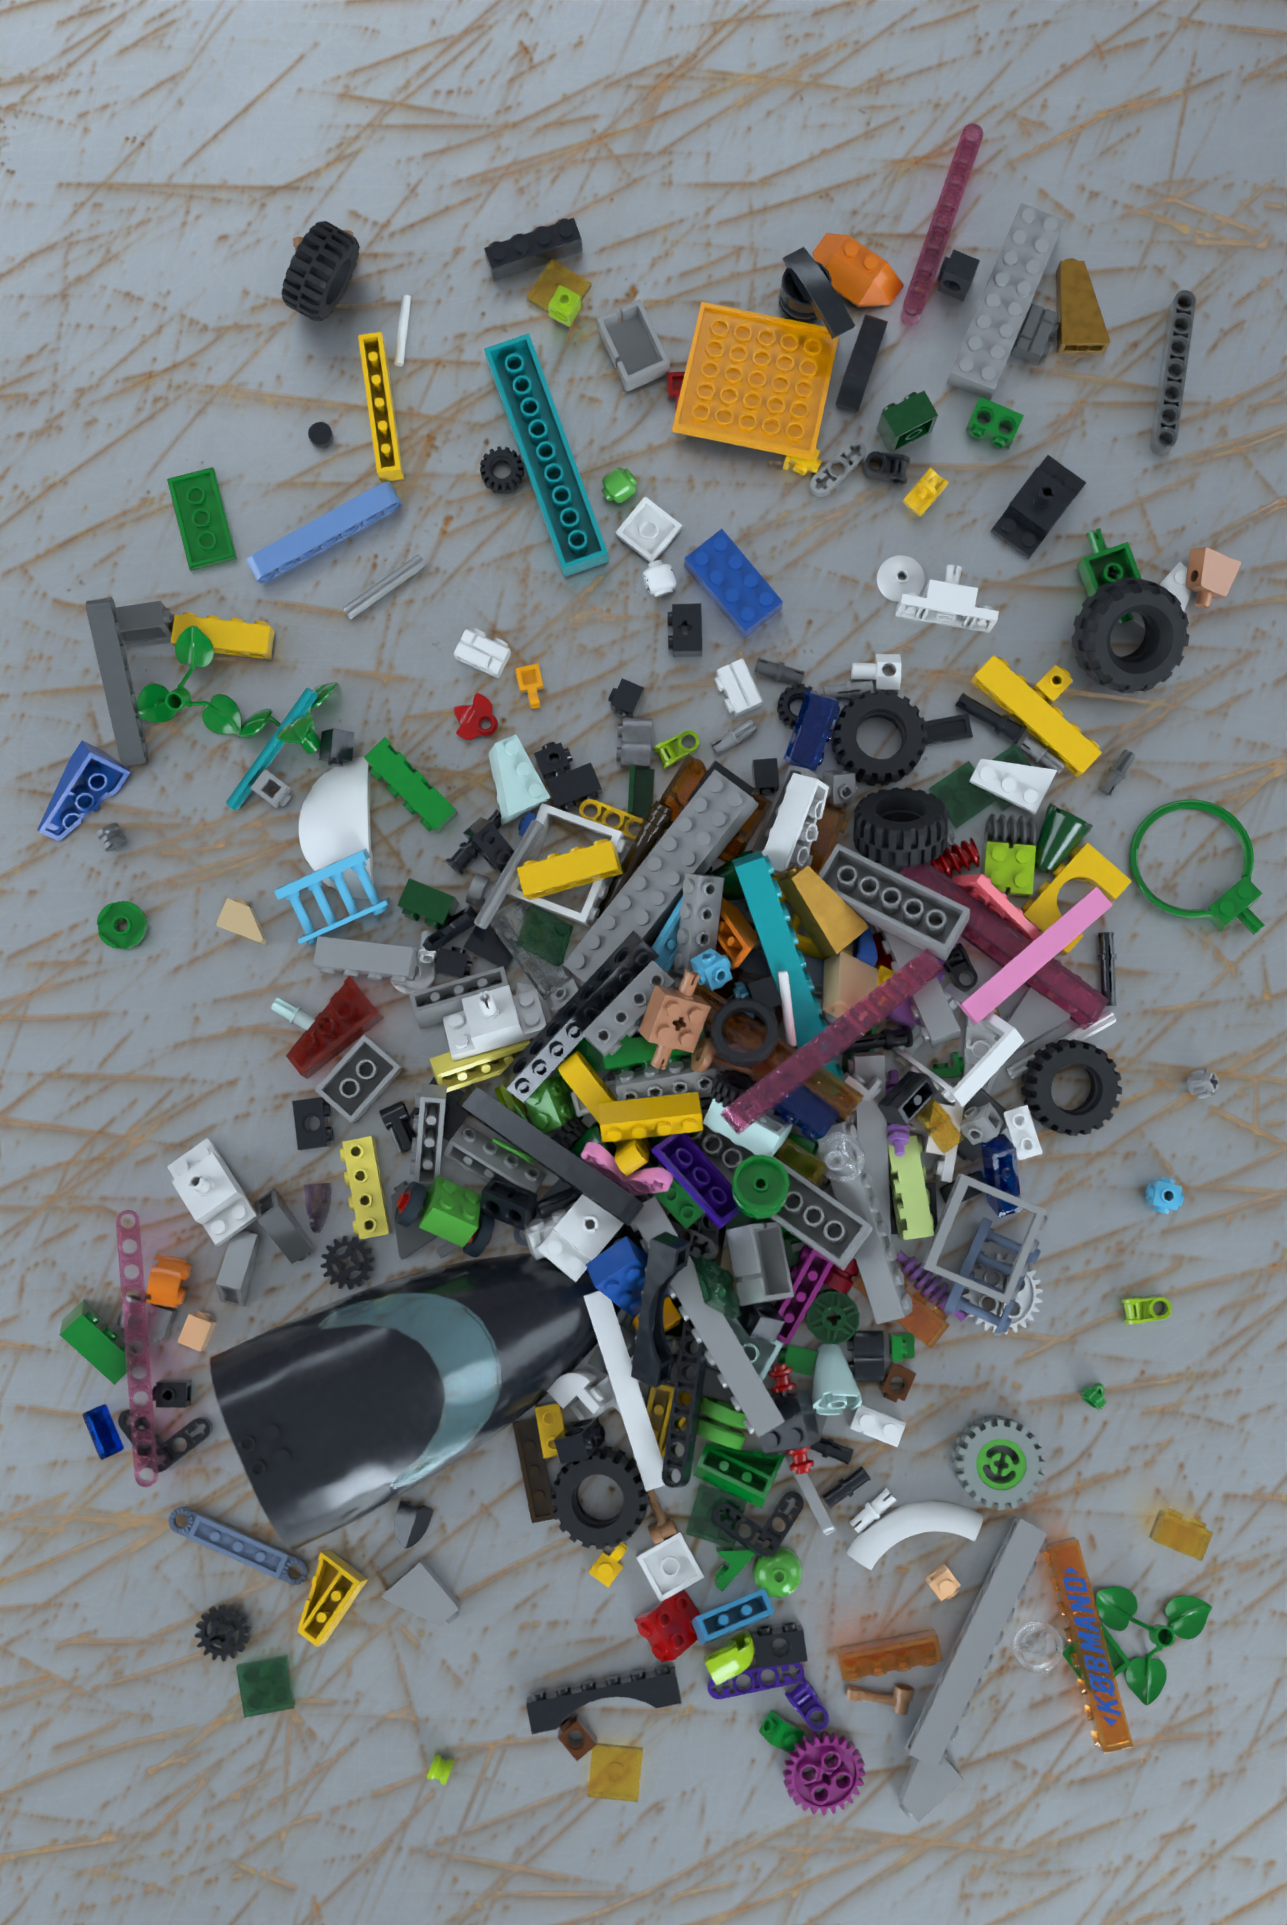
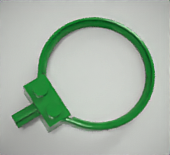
M1185 799L1162 805L1141 822L1132 838L1129 861L1133 878L1140 891L1148 900L1163 911L1180 918H1208L1221 932L1237 918L1253 935L1265 926L1249 909L1260 898L1262 892L1251 882L1254 868V851L1250 837L1234 815L1211 802ZM1196 809L1212 813L1224 820L1234 830L1240 841L1243 853L1242 879L1210 905L1208 911H1204L1203 908L1182 909L1165 903L1149 890L1141 877L1138 866V849L1142 837L1157 819L1170 812Z

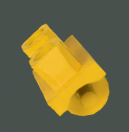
M929 468L904 498L903 503L921 517L949 482L940 477L932 468Z

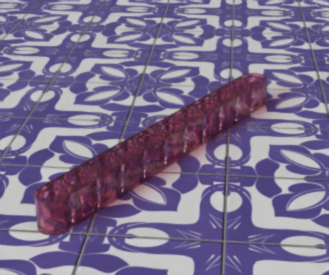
M928 949L923 950L732 1102L720 1115L737 1135L742 1133L941 973L944 966Z
M126 1209L119 1213L116 1218L134 1475L138 1485L150 1487L158 1479V1458L140 1218L137 1212ZM125 1214L133 1215L135 1218L134 1226L130 1228L123 1227L121 1217ZM127 1239L134 1240L137 1243L136 1251L132 1253L125 1252L122 1247L123 1242ZM127 1265H136L139 1269V1274L134 1278L127 1277L124 1272ZM137 1290L141 1294V1299L136 1303H131L126 1298L127 1292ZM131 1316H140L143 1324L139 1328L130 1327L128 1319ZM139 1340L143 1342L145 1349L141 1353L132 1352L130 1344L133 1341ZM136 1366H142L146 1369L147 1373L143 1378L138 1379L132 1375V1369ZM139 1391H143L148 1395V1400L143 1404H138L134 1400V1395ZM140 1417H146L150 1420V1425L146 1429H140L136 1426L135 1422ZM147 1442L152 1446V1450L149 1454H141L137 1449L138 1445ZM144 1468H150L153 1470L154 1475L151 1479L144 1480L139 1475L140 1471Z

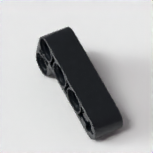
M865 314L841 383L836 405L859 411L888 321Z

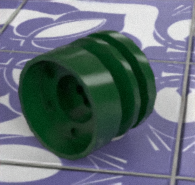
M824 1289L818 1291L804 1316L807 1328L818 1340L826 1344H840L848 1341L855 1334L859 1326L860 1314L856 1304L848 1295L835 1289ZM830 1311H834L836 1315H839V1318H836L833 1324L830 1320H826V1317L830 1316Z

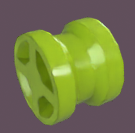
M435 1753L427 1779H437L440 1781V1784L446 1785L454 1760L442 1759L440 1754Z

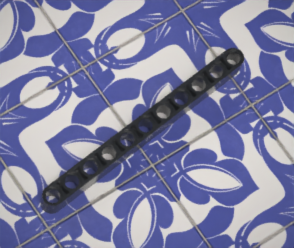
M703 1214L699 1217L697 1231L714 1239L718 1244L719 1252L716 1258L709 1261L693 1256V1263L700 1275L702 1268L706 1265L709 1266L710 1274L706 1278L702 1277L716 1301L726 1225L720 1230L716 1226L710 1228L708 1225L709 1218ZM696 1242L695 1247L703 1249L705 1254V1245ZM690 1319L684 1320L662 1468L663 1483L670 1488L686 1486L691 1477L707 1358L704 1353L708 1349L704 1342L699 1343L697 1353H691L690 1345L696 1339L691 1332L695 1327ZM690 1366H693L696 1374L693 1379L689 1380L686 1372ZM686 1392H690L692 1396L689 1405H685L683 1402V1395ZM683 1417L688 1421V1427L685 1431H682L679 1427V1422ZM679 1443L684 1446V1454L681 1457L675 1452V1448ZM675 1469L681 1474V1478L677 1483L672 1480V1472Z

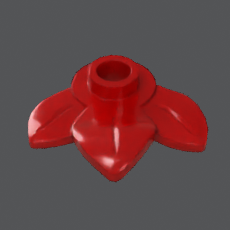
M476 693L473 699V706L461 705L454 707L455 716L459 723L462 724L456 732L459 737L465 740H473L478 736L490 737L495 734L498 729V721L492 715L493 706L490 700L484 695ZM484 722L491 724L488 729L482 728Z

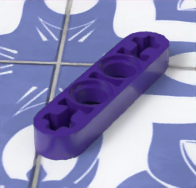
M801 1662L757 1668V1665H753L740 1674L750 1677V1684L747 1687L741 1688L736 1684V1679L739 1676L737 1675L732 1678L734 1690L730 1691V1685L722 1687V1692H717L716 1688L712 1689V1686H715L712 1677L708 1679L707 1689L712 1698L725 1699L792 1685L803 1679L804 1668ZM790 1665H794L795 1669H800L796 1671L795 1677H791L790 1673L782 1674L783 1680H779L777 1667L781 1666L782 1672L788 1671ZM770 1669L775 1673V1678L772 1682L766 1683L761 1679V1673L764 1670ZM727 1680V1681H725V1682H723V1683H721V1684H727V1683H729V1680Z

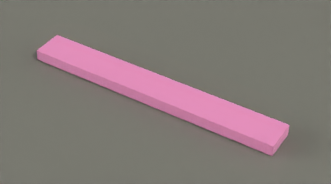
M1095 887L962 1002L959 1007L974 1025L978 1024L1113 906L1098 887Z

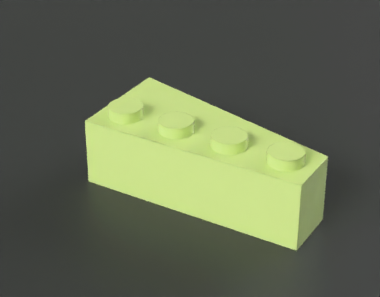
M916 1135L909 1136V1143L904 1145L905 1155L898 1157L895 1156L894 1146L890 1145L888 1141L889 1178L898 1238L908 1240L934 1236V1221L929 1208L930 1195L924 1181L927 1179L925 1165L921 1164L920 1155H923L922 1142L917 1140Z

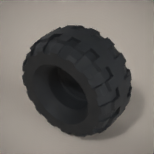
M1140 578L1116 579L1115 582L1105 583L1100 586L1094 595L1088 596L1083 602V609L1079 616L1076 615L1073 623L1075 633L1072 636V647L1075 648L1077 655L1075 658L1079 666L1096 683L1110 690L1122 693L1145 692L1153 689L1160 681L1165 682L1172 676L1173 673L1171 671L1175 666H1180L1184 658L1182 656L1184 647L1188 646L1190 635L1187 634L1186 629L1189 622L1187 614L1183 612L1180 606L1181 602L1163 586ZM1131 612H1137L1144 620V639L1133 653L1119 657L1114 654L1111 647L1110 637L1112 629L1121 617Z

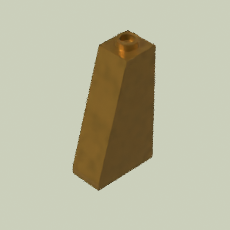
M1074 258L1060 261L1056 270L1057 323H1059L1057 328V353H1105L1110 344V338L1085 261H1077Z
M795 865L788 868L784 872L785 876L778 881L779 886L822 957L837 955L869 928L867 923L808 865L799 868Z

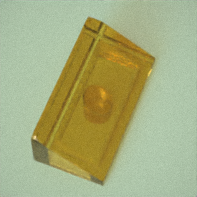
M787 1137L775 1158L815 1186H820L824 1179L827 1164Z

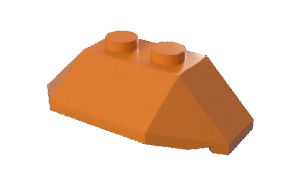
M826 233L813 251L815 261L821 263L829 271L832 279L831 285L834 290L857 307L889 306L904 286L887 261L848 235Z
M722 897L716 952L725 955L731 963L730 970L739 967L758 942L759 937L741 911Z

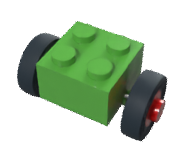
M438 1175L427 1191L424 1185L414 1181L411 1182L398 1199L394 1217L396 1223L409 1227L418 1213L421 1214L419 1228L463 1247L465 1254L475 1258L480 1256L489 1244L495 1224L494 1218L480 1213L481 1195Z

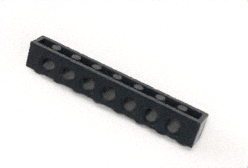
M635 931L631 932L499 1076L503 1085L510 1093L523 1103L584 1038L583 1031L652 960L655 961L659 957L651 945Z

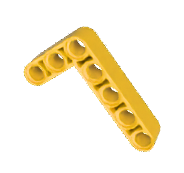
M593 799L582 802L579 809L582 818L621 831L626 836V840L634 842L636 836L630 834L629 828L635 824L640 826L643 820ZM587 807H595L598 810L597 814L594 817H587L584 814ZM617 816L620 819L617 826H609L606 823L608 817Z
M576 1051L561 1062L557 1069L600 1124L598 1103L618 1100L579 1051ZM648 1138L613 1141L617 1146L615 1162L626 1176H629L649 1161L651 1144Z

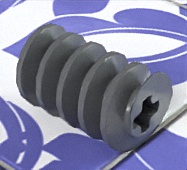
M991 813L985 825L984 842L986 843L988 838L991 837L992 842H997L1001 838L1002 843H1007L1008 839H1011L1012 845L1021 840L1022 845H1026L1030 841L1031 845L1035 846L1037 840L1035 819L1029 817L1026 822L1025 818L1020 816L1016 822L1015 816L1010 815L1006 821L1004 814L999 815L998 819H996L995 814Z

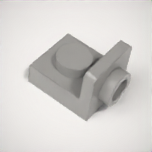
M846 1072L840 1079L844 1085L866 1102L869 1098L874 1099L882 1088L880 1086L882 1081L877 1076H874L866 1087L864 1086L866 1081L856 1073L851 1076Z

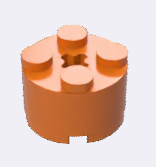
M156 1254L154 1260H159L157 1266H152L146 1293L151 1295V1297L146 1299V1303L177 1308L178 1305L185 1303L187 1288H183L184 1281L190 1278L192 1264L188 1263V1260L185 1258Z

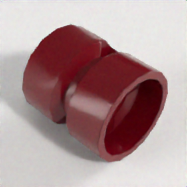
M852 1258L844 1271L833 1264L823 1283L848 1295L854 1284L852 1277L858 1276L860 1272L856 1259Z

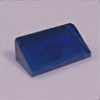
M106 1404L82 1413L101 1460L124 1449Z

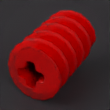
M970 837L969 843L963 840L960 843V847L957 844H953L951 851L946 847L942 855L934 861L930 860L927 866L932 876L937 877L943 882L944 873L951 879L952 870L961 875V867L964 866L967 871H971L970 863L972 862L979 868L980 856L973 838Z

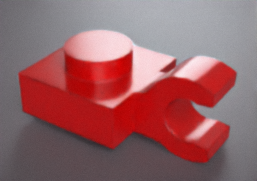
M667 372L668 399L675 398V412L685 372Z

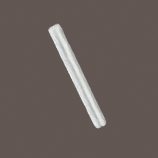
M1107 1011L1053 1042L1057 1043L1058 1040L1062 1039L1083 1041L1115 1023L1116 1018L1111 1011ZM1034 1053L1007 1067L1006 1072L1011 1079H1016L1023 1073L1028 1072L1029 1068L1026 1067V1064L1029 1060L1033 1061L1036 1058Z

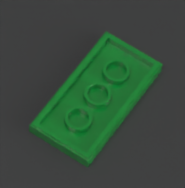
M211 467L168 478L167 482L189 569L193 571L236 560L237 556L215 469Z

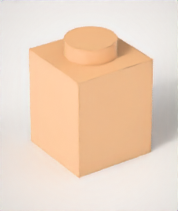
M200 1310L197 1313L188 1314L177 1342L198 1351L205 1350L217 1321L211 1319V1314Z

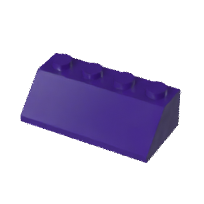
M686 1133L672 1134L651 1150L652 1155L659 1164L673 1175L676 1182L718 1230L729 1223L740 1212L733 1201L732 1184Z

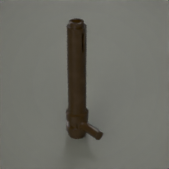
M656 800L655 804H652L648 809L649 815L642 820L640 824L641 829L621 864L623 874L616 875L613 878L605 899H602L598 906L600 909L599 915L596 916L598 919L651 852L658 837H662L664 831L668 830L673 824V821H670L673 817L671 815L673 808L667 804Z

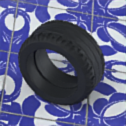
M744 997L728 1001L720 1007L712 1020L711 1038L714 1048L721 1058L735 1066L750 1067L762 1063L772 1054L778 1041V1023L775 1015L769 1007L756 999ZM748 1012L755 1014L765 1023L767 1030L766 1039L758 1049L752 1052L743 1053L735 1051L724 1041V1024L731 1016L737 1013Z

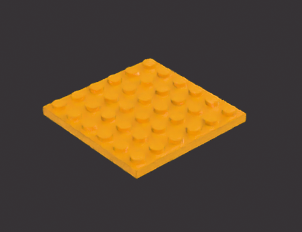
M701 301L672 432L813 461L839 336L832 339L827 328L824 326Z

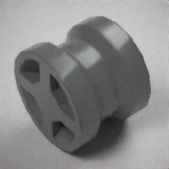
M118 823L106 825L96 833L98 839L103 841V848L106 852L113 851L127 842L126 837L119 831L120 826Z

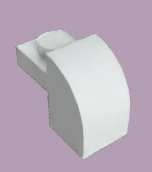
M575 1370L562 1375L547 1391L563 1409L571 1406L578 1398L593 1414L601 1411L608 1404L604 1399L603 1392L599 1388L592 1386L598 1377L586 1370Z

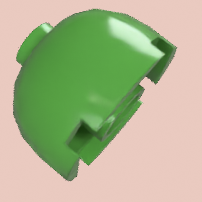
M782 1545L769 1558L756 1556L752 1568L754 1582L759 1590L765 1588L767 1595L770 1597H787L796 1591L801 1583L803 1571L800 1559L794 1551ZM767 1546L762 1551L765 1552L766 1550H771V1548Z

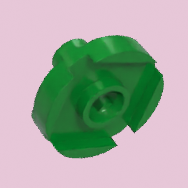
M128 901L113 902L106 905L98 915V934L106 945L115 949L129 950L138 945L145 937L148 920L144 912L137 905ZM126 919V925L128 926L127 929H122L119 932L117 930L119 928V926L116 924L117 921L120 920L123 922Z

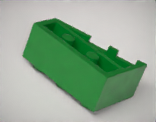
M85 1300L78 1304L62 1320L60 1336L114 1385L136 1365V1350L129 1343H125L117 1332Z
M706 1444L696 1464L693 1476L762 1509L785 1455L777 1454L776 1456L762 1454L761 1451L748 1452L726 1446Z

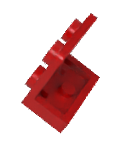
M683 1589L661 1602L652 1611L641 1613L634 1621L638 1625L639 1633L651 1645L654 1656L661 1662H666L678 1658L698 1640L691 1621L701 1614Z

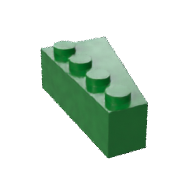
M386 737L364 756L371 767L369 772L378 781L383 779L388 784L386 789L395 798L400 796L405 801L403 806L412 815L416 812L422 818L420 823L429 832L433 829L438 834L458 814L456 809L433 786L428 784L429 782L418 770L413 769L412 765L400 752H396L393 749L391 742Z
M706 1022L703 1026L698 1042L704 1037L709 1038ZM633 1034L631 1037L626 1035L620 1041L622 1046L614 1055L609 1053L606 1057L603 1056L606 1070L615 1073L619 1072V1074L628 1070L633 1071V1069L643 1067L644 1070L652 1066L650 1062L653 1059L658 1044L648 1042L643 1036L639 1037V1034ZM672 1049L667 1065L675 1061H681V1058L691 1056L692 1059L693 1053Z

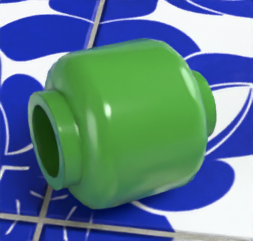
M617 467L602 479L605 488L601 491L609 502L614 500L616 503H623L635 494V485L638 482L628 468Z

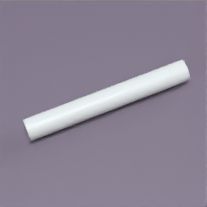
M402 295L394 360V365L400 367L404 365L411 296Z
M779 971L778 979L786 1043L789 1047L796 1046L788 971Z

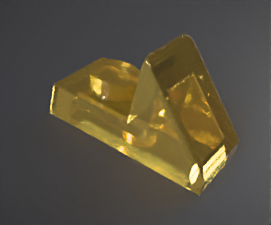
M931 1099L917 1114L916 1119L942 1154H945L964 1140L963 1136L950 1119L952 1118L934 1099Z

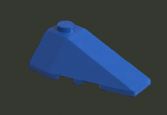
M82 740L68 761L37 829L38 832L57 841L63 839L82 822V818L92 810L95 812L100 807L99 804L119 791L130 774V770L122 766L121 763L103 750Z

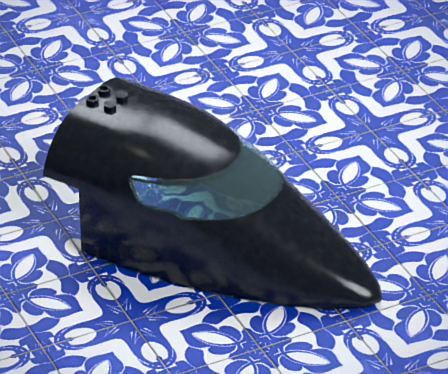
M531 1253L475 1259L429 1269L349 1295L210 1357L212 1383L225 1425L256 1497L268 1520L283 1542L292 1550H296L371 1513L477 1449L541 1401L548 1394L547 1391L553 1383L562 1375L572 1372L598 1343L584 1295L599 1290L595 1288L588 1269L575 1282L546 1257L536 1261ZM612 1301L617 1316L621 1308Z

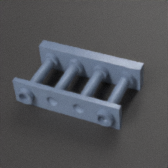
M983 1217L958 1275L1003 1293V1290L975 1278L971 1271L974 1264L978 1266L982 1264L1009 1277L1013 1267L984 1255L985 1252L981 1251L984 1241L987 1243L991 1241L1018 1254L1022 1244L995 1233L994 1229L990 1228L993 1221ZM1039 1241L1033 1254L1029 1253L1026 1260L1028 1269L1031 1263L1036 1264L1041 1250L1037 1249ZM1026 1273L1024 1277L1020 1276L1016 1286L1019 1287V1290L1026 1276ZM954 1282L942 1310L943 1312L952 1315L955 1310L960 1311L961 1309L996 1325L997 1327L993 1335L999 1336L1002 1331L1007 1332L1012 1321L1008 1316L1015 1300H1010L1009 1304H1006L1000 1317L965 1301V1297L961 1296L966 1286Z

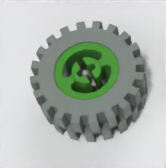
M992 1415L985 1416L984 1420L976 1419L972 1421L974 1425L970 1428L966 1425L962 1430L964 1432L961 1438L958 1436L955 1441L957 1448L952 1450V1456L954 1457L952 1467L956 1472L955 1477L963 1489L975 1501L981 1502L985 1507L991 1509L992 1506H995L998 1510H1005V1506H1010L1013 1509L1019 1507L1017 1502L1021 1500L1024 1503L1030 1500L1028 1495L1031 1492L1036 1494L1040 1489L1036 1485L1038 1481L1043 1482L1045 1475L1041 1473V1470L1046 1468V1461L1042 1459L1044 1452L1042 1447L1038 1445L1037 1442L1039 1441L1035 1435L1019 1422L1000 1415L998 1417H993ZM1004 1445L1013 1450L1015 1460L1012 1461L1003 1451L1002 1454L998 1450H993L988 1455L986 1453L994 1446ZM1001 1457L1005 1463L997 1467L994 1462L999 1461ZM987 1464V1467L996 1475L998 1472L1001 1476H1006L1011 1471L1012 1474L1003 1480H992L985 1475L983 1466Z

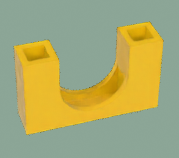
M1087 842L1082 847L1077 845L1069 854L1071 857L1070 861L1066 865L1062 862L1053 872L1055 875L1054 879L1050 883L1046 880L1037 890L1039 893L1038 897L1034 901L1030 898L1021 910L1024 913L1023 916L1029 922L1037 925L1039 932L1042 934L1062 917L1057 906V896L1065 882L1072 880L1087 882L1094 888L1098 887L1105 897L1112 902L1118 898L1132 881ZM1082 933L1079 934L1059 953L1062 956L1068 954L1084 935Z

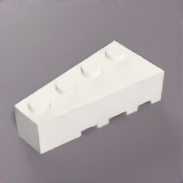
M793 773L791 780L787 784L782 804L778 808V815L774 825L769 832V838L762 854L763 856L768 855L775 872L773 874L779 878H783L785 876L784 872L792 866L797 865L799 868L811 865L813 856L809 855L812 842L817 841L819 832L817 831L816 823L817 819L822 818L829 786L816 778Z

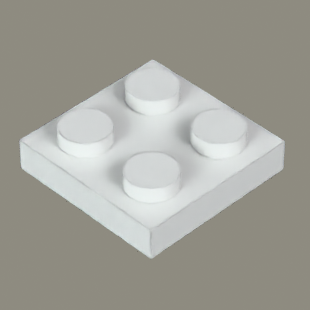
M644 497L615 532V536L651 563L658 559L680 532L682 525L647 497Z
M680 1531L666 1538L662 1543L654 1545L636 1555L660 1602L704 1578L702 1570Z

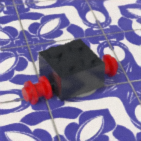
M786 1363L771 1366L772 1371L768 1372V1376L775 1380V1386L771 1388L772 1393L779 1394L770 1396L785 1422L760 1436L763 1453L785 1450L786 1454L792 1455L793 1463L789 1465L790 1470L795 1471L796 1474L808 1473L811 1471L810 1467L815 1464L814 1460L808 1459L807 1451L811 1449L810 1446L821 1440L810 1391L808 1389L790 1392V1390L797 1387L796 1383L790 1382L789 1374L793 1372L792 1367H787Z

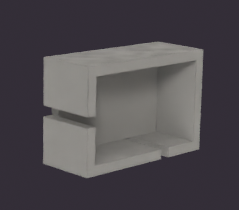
M641 300L621 307V323L618 321L617 310L597 318V330L615 369L618 371L619 378L626 392L667 375V372H670V362Z
M778 1223L750 1224L726 1230L732 1270L735 1278H738L739 1283H736L740 1306L794 1297L782 1230Z

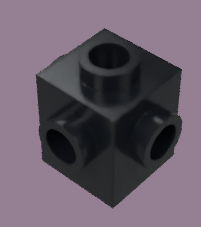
M555 742L547 743L542 746V750L534 753L544 780L566 773L567 770L571 769L569 763L573 761L568 747L563 749L561 742L558 744Z

